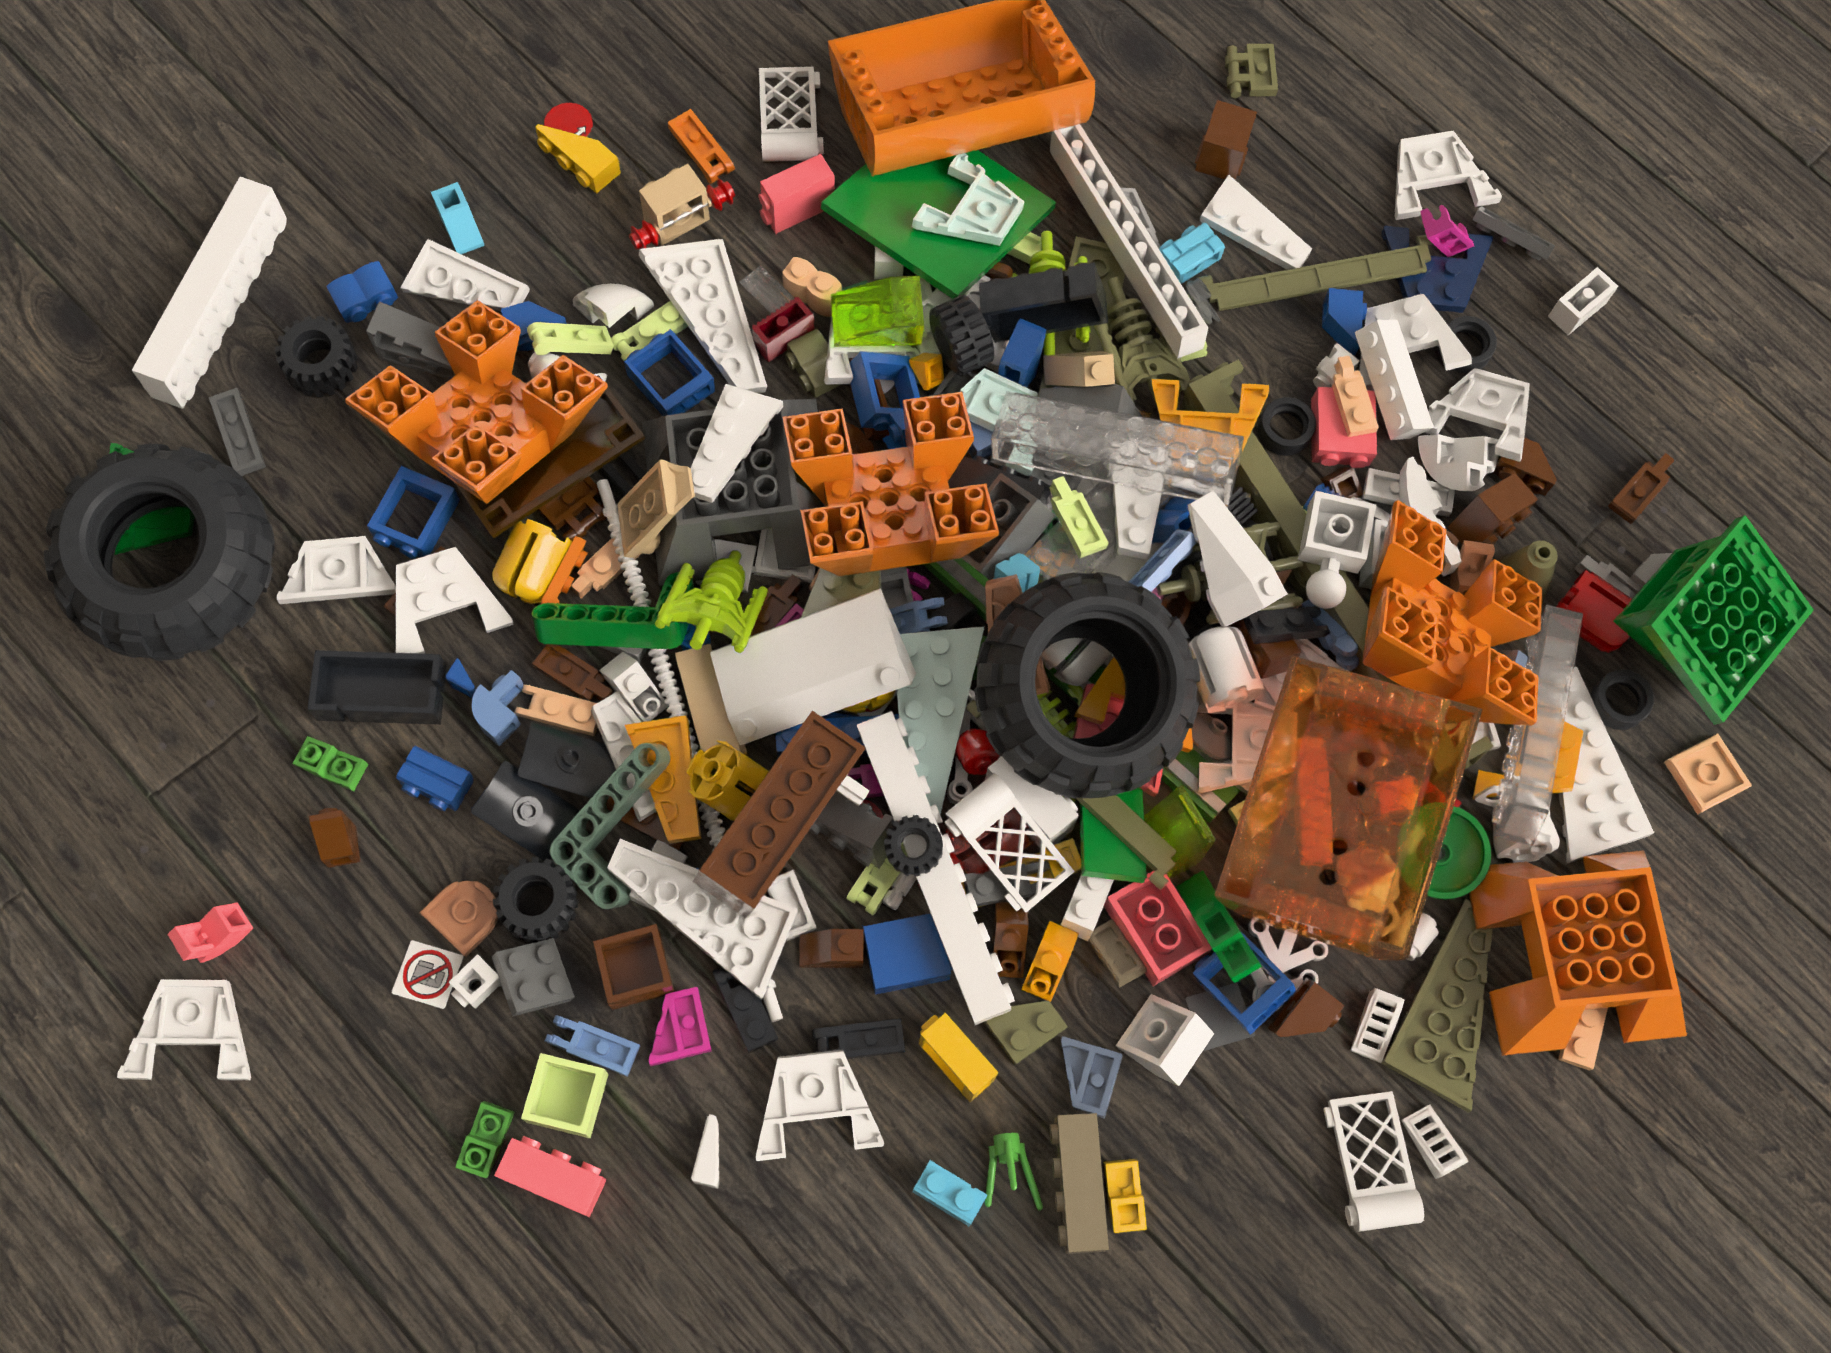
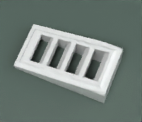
M1374 988L1368 994L1350 1051L1381 1063L1405 1000L1380 989ZM1376 1003H1381L1391 1007L1390 1011L1376 1006ZM1372 1014L1387 1019L1386 1024L1372 1019ZM1369 1026L1383 1032L1382 1037L1366 1031L1367 1027ZM1363 1038L1379 1044L1378 1049L1362 1044Z
M1430 1104L1401 1120L1435 1179L1469 1162ZM1428 1117L1431 1123L1418 1130L1414 1124ZM1435 1129L1438 1135L1425 1141L1422 1136ZM1442 1141L1445 1147L1433 1153L1430 1147ZM1449 1153L1452 1159L1441 1164L1438 1158Z
M709 1114L691 1179L696 1184L718 1189L719 1123L716 1116Z

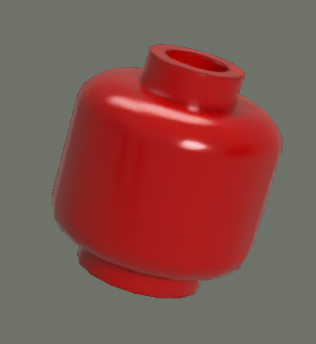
M982 729L966 730L959 736L955 754L962 768L972 775L986 774L988 767L1000 758V755L997 754L986 736L987 731Z

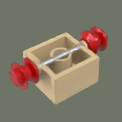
M689 164L671 170L666 176L657 181L647 183L639 190L644 217L642 228L636 229L634 226H631L632 233L629 234L631 243L636 250L647 248L646 245L649 243L658 246V241L662 246L710 220L708 207L712 206L722 211V203L727 202L729 205H733L735 193L730 183L718 179L717 187L713 188L707 185L705 188Z

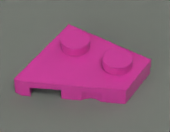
M698 987L665 995L652 1053L649 1056L650 1066L712 1051Z

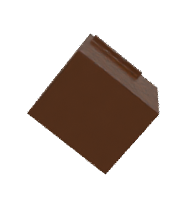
M1217 100L1206 135H1203L1195 159L1197 164L1195 171L1221 179H1226L1230 175L1236 180V177L1240 176L1248 151L1246 146L1257 111Z

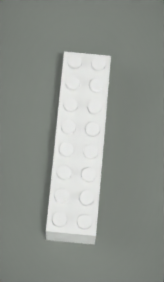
M239 177L132 369L135 376L152 398L183 409L187 400L193 397L199 378L206 373L211 356L214 351L219 349L222 336L227 327L233 324L235 313L240 303L246 300L252 281L259 276L264 259L271 254L276 237L286 226L287 218L272 187Z

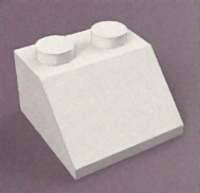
M1151 994L1116 1046L1156 1076L1179 1086L1214 1033L1195 1012Z

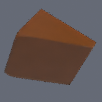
M1342 467L1321 478L1325 487L1329 486L1330 490L1334 489V492L1339 493L1340 496L1351 499L1352 497L1358 498L1363 495V490L1354 468Z

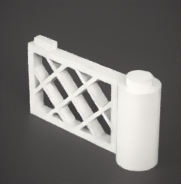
M814 67L759 68L763 162L804 161L818 154H824L823 137H817L815 88H820L819 72H814ZM796 77H809V80L801 87L793 81ZM765 78H778L781 82L773 88L765 82ZM786 86L796 91L788 98L780 93ZM800 96L809 101L803 108L794 103ZM773 97L782 102L776 109L766 104ZM788 107L796 112L789 120L780 114ZM804 118L811 123V128H799L795 123ZM773 119L783 124L779 129H767V125Z
M993 773L945 813L948 818L944 822L945 825L956 837L961 834L1008 891L1004 897L1015 911L1022 908L1024 912H1027L1075 872L996 773ZM1013 807L1021 816L1020 830L1003 828L1004 815ZM998 821V828L990 827ZM1025 823H1027L1032 831H1025ZM984 831L997 832L995 850L983 849L975 839ZM1002 832L1019 834L1018 852L1000 851ZM1024 834L1036 835L1040 839V854L1023 853ZM1045 847L1052 854V856L1045 855ZM987 854H995L994 862ZM1000 855L1017 856L1015 875L1003 874L1000 871ZM1022 857L1039 858L1037 877L1020 875ZM1044 859L1056 860L1064 869L1054 879L1042 878ZM1007 878L1015 879L1014 887ZM1020 880L1037 881L1036 894L1025 902L1019 894ZM1042 882H1049L1046 886H1044L1041 889Z
M1393 1091L1329 1100V1107H1325L1323 1110L1327 1128H1334L1350 1203L1348 1206H1345V1216L1348 1225L1354 1226V1229L1360 1232L1422 1223L1424 1221L1423 1203L1415 1187ZM1386 1101L1389 1114L1384 1122L1368 1112L1373 1102ZM1367 1103L1364 1109L1358 1105ZM1350 1106L1360 1113L1352 1127L1340 1119L1338 1107ZM1363 1117L1379 1127L1372 1140H1369L1355 1130ZM1389 1121H1391L1392 1128L1387 1126ZM1343 1129L1348 1132L1346 1136H1344ZM1383 1130L1395 1138L1396 1148L1391 1155L1375 1144ZM1351 1135L1368 1146L1360 1159L1347 1150L1346 1143ZM1371 1149L1387 1159L1379 1173L1363 1163ZM1397 1153L1399 1155L1400 1161L1394 1158ZM1350 1161L1356 1164L1353 1169L1351 1167ZM1391 1163L1402 1170L1405 1183L1394 1185L1383 1177ZM1359 1167L1375 1178L1370 1188L1356 1189L1354 1174ZM1378 1182H1381L1383 1185H1385L1381 1187H1376Z

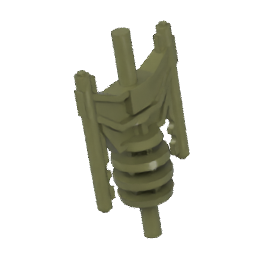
M1118 277L1109 279L1107 283L1116 303L1107 311L1108 319H1115L1110 323V327L1113 332H1118L1115 335L1117 343L1126 344L1122 345L1119 351H1117L1116 346L1111 342L1112 336L1107 332L1109 329L1107 323L1094 325L1104 352L1113 354L1115 384L1124 386L1134 402L1136 400L1133 391L1134 386L1147 382L1156 406L1152 379L1179 380L1180 392L1183 391L1185 395L1190 378L1181 359L1176 357L1151 315L1150 318L1152 323H1155L1156 333L1160 334L1159 340L1153 339V335H1146L1151 330V323L1144 321L1148 315L1146 310L1139 309L1142 303L1138 298L1126 299Z
M1266 522L1243 529L1267 558L1264 550L1266 538L1276 536L1281 525L1278 522ZM1199 543L1192 547V552L1201 551ZM1298 556L1269 561L1276 572L1303 567V561L1298 560ZM1200 561L1196 562L1194 566L1192 564L1184 566L1181 571V579L1159 583L1156 586L1159 596L1184 591L1185 596L1191 602H1198L1200 598L1203 601H1208L1206 590L1209 588L1205 571H1201ZM1295 593L1287 594L1259 611L1301 606L1303 599L1300 596L1296 597ZM1210 610V614L1206 617V622L1209 624L1219 623L1213 610Z

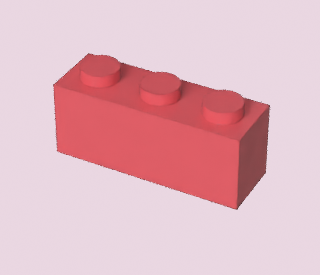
M523 1136L521 1142L512 1138L494 1176L590 1218L606 1182L605 1178L599 1176L601 1169L586 1162H583L581 1167L569 1163L571 1156L556 1149H553L551 1154L539 1150L541 1143Z

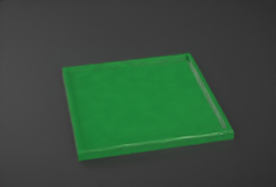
M979 150L965 153L968 155L967 160L975 167L979 164L986 170V176L995 183L1000 181L1025 202L1022 212L1000 246L911 227L913 218L924 203L952 215L970 188V184L947 174L949 165L956 155L875 176L871 175L867 164H865L821 202V209L953 299L965 294L1055 209L1056 202Z

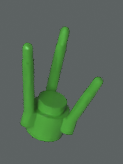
M1004 1133L993 1136L994 1146H989L990 1160L985 1206L990 1207L992 1203L997 1158H999L1000 1164H1007L1012 1190L1017 1189L1014 1163L1018 1162L1020 1158L1036 1208L1042 1210L1043 1205L1026 1156L1025 1143H1020L1018 1133Z

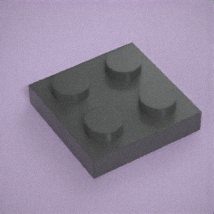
M554 938L498 951L492 956L512 1017L570 1002L575 997Z

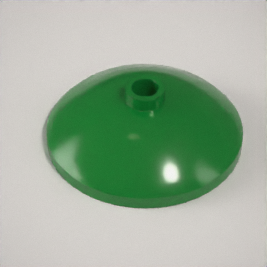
M1438 804L1422 808L1406 819L1397 834L1395 859L1401 875L1412 888L1425 896L1446 900L1464 896L1480 885L1490 866L1491 847L1486 831L1474 816L1459 807ZM1435 848L1439 849L1442 853L1440 860L1435 859L1433 856Z

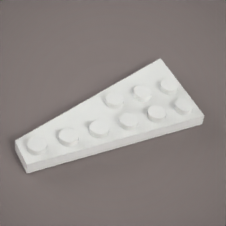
M620 839L607 867L608 871L762 1000L798 909L763 896L756 908L744 918L692 882L699 872L698 869Z

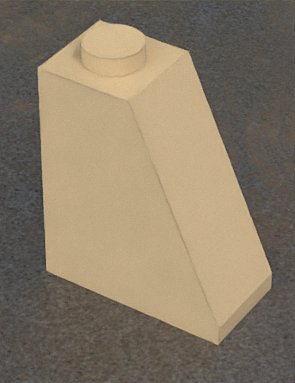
M1089 351L1043 355L1045 385L1088 387L1115 384L1114 359L1111 353Z

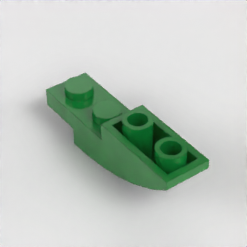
M1203 870L1176 886L1199 928L1234 983L1262 967Z

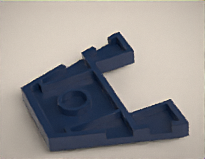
M1383 227L1381 235L1383 241L1386 240L1389 251L1409 247V228ZM1468 234L1474 243V247L1464 251V259L1431 256V261L1425 263L1427 267L1426 273L1397 278L1403 298L1424 294L1438 311L1463 313L1491 245L1492 236Z

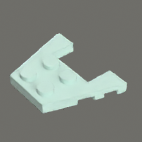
M967 154L956 155L949 165L947 174L970 184V188L952 215L924 203L913 218L911 227L1000 246L1022 212L1025 202L1000 181L995 183L986 176V170L979 164L975 167L967 160Z
M984 368L960 390L963 393L969 419L975 424L1014 441V448L1005 466L1026 476L1031 475L1034 468V427L1036 425L1034 417L1037 408V392Z

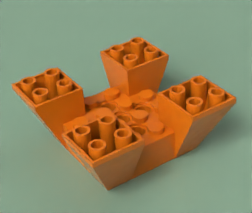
M477 300L435 331V337L455 373V376L431 393L390 365L348 396L345 401L346 404L402 447L487 504L571 436L608 386L607 382L564 355L528 383H524L512 375L520 327Z
M962 392L903 400L907 447L852 454L843 408L782 417L791 466L825 505V507L800 510L810 564L838 576L959 559L999 536L986 483L949 489L948 481L974 441Z
M1399 500L1395 501L1373 573L1362 663L1461 721L1534 725L1537 721L1538 675L1491 647L1540 632L1542 587L1515 572L1511 567L1494 559L1464 595L1452 590L1436 579L1443 572L1446 529L1439 523L1418 513L1414 508L1408 507Z
M1644 851L1584 856L1583 862L1586 873L1558 876L1528 862L1494 864L1489 866L1488 872L1480 885L1469 893L1476 929L1522 925L1531 967L1532 980L1489 992L1502 1056L1565 1049L1583 1011L1596 1008L1616 1007L1624 1043L1687 1036L1674 965L1651 867ZM1586 905L1590 907L1592 913L1587 910ZM1624 934L1628 936L1629 942L1625 939ZM1593 937H1596L1599 945L1594 942ZM1562 939L1567 942L1568 948L1563 945ZM1600 968L1604 970L1606 977L1601 974Z

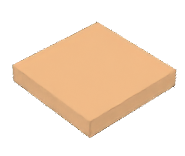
M1719 734L1688 748L1664 762L1697 815L1752 786Z

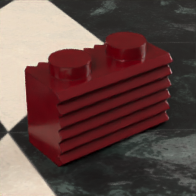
M795 297L794 300H790V303H785V307L781 306L780 310L776 309L775 313L771 312V316L767 315L766 319L757 322V325H752L753 341L756 349L767 362L772 361L787 350L788 342L815 329L814 315L799 297Z

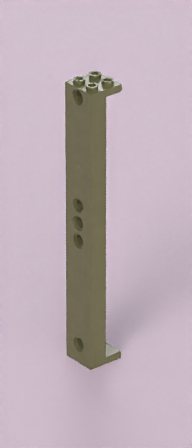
M1239 359L1230 364L1228 362L1222 363L1212 373L1206 376L1198 375L1190 380L1180 410L1239 413L1238 408L1230 398L1234 393L1231 387L1233 378L1241 373L1244 368ZM1252 431L1233 473H1219L1229 488L1242 487L1243 492L1250 494L1249 502L1253 503V508L1258 510L1249 518L1257 524L1278 522L1281 525L1276 536L1266 538L1275 560L1298 556L1306 512ZM1303 561V567L1293 569L1288 577V580L1297 594L1303 599V602L1309 600L1306 593L1307 582L1315 572L1320 570L1321 565ZM1339 570V574L1346 583L1345 597L1337 606L1324 610L1347 631V634L1358 645V652L1355 655L1359 658V665L1352 669V671H1348L1373 690L1366 701L1379 714L1377 718L1422 788L1430 781L1438 785L1476 764L1494 747L1487 736L1461 750L1430 702L1362 663L1369 608L1344 570Z

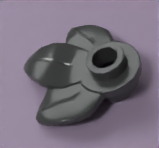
M1200 278L1194 281L1189 280L1186 285V293L1196 304V309L1204 322L1211 324L1213 323L1212 318L1217 322L1221 321L1215 309L1207 300L1211 297V293Z

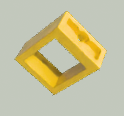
M946 1013L940 1018L933 1015L921 1026L919 1045L969 1102H972L994 1082L998 1071Z

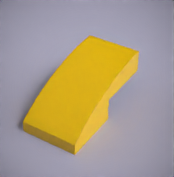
M1128 1159L1104 1162L1113 1232L1147 1230L1138 1160Z

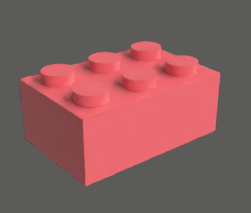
M1152 871L1147 874L1144 883L1133 882L1108 896L1104 907L1145 965V974L1152 986H1155L1203 958L1212 948L1167 874L1164 877L1169 882L1163 889L1159 890L1148 879L1154 873Z

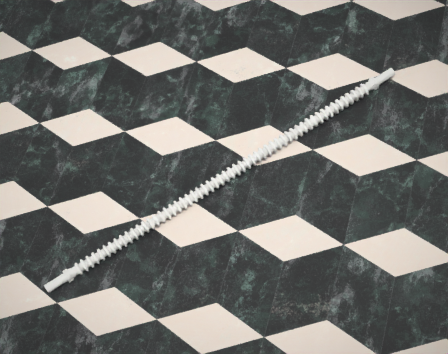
M602 479L597 482L604 505L602 511L610 523L608 530L612 531L610 537L615 539L613 545L617 547L615 553L620 555L618 561L623 562L620 568L625 570L623 576L628 578L625 584L630 586L628 592L633 594L630 599L635 601L633 606L649 607L651 600L646 599L649 593L644 591L646 585L641 583L643 576L638 575L641 572V569L636 567L638 561L634 560V558L624 557L618 508L609 481ZM651 649L648 655L653 657L651 663L656 665L653 671L658 673L656 679L661 681L659 688L664 689L661 695L666 697L664 704L669 705L666 710L672 714L669 718L687 716L688 713L682 710L685 708V704L680 703L682 696L677 694L680 689L675 687L677 680L672 679L674 672L669 670L672 664L667 663L669 656L664 654L667 649ZM689 728L693 758L697 753L698 745L693 744L696 738L691 736L693 729ZM697 799V803L701 804L698 810L704 813L701 819L706 820L704 828L709 829L707 836L712 838L709 844L714 845L716 848L725 832V828L720 827L723 820L717 817L720 812ZM770 978L763 999L772 1023L783 1019L774 992V988H776L775 982Z

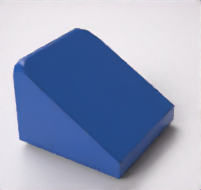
M457 658L446 674V679L451 688L473 698L476 689L460 660Z

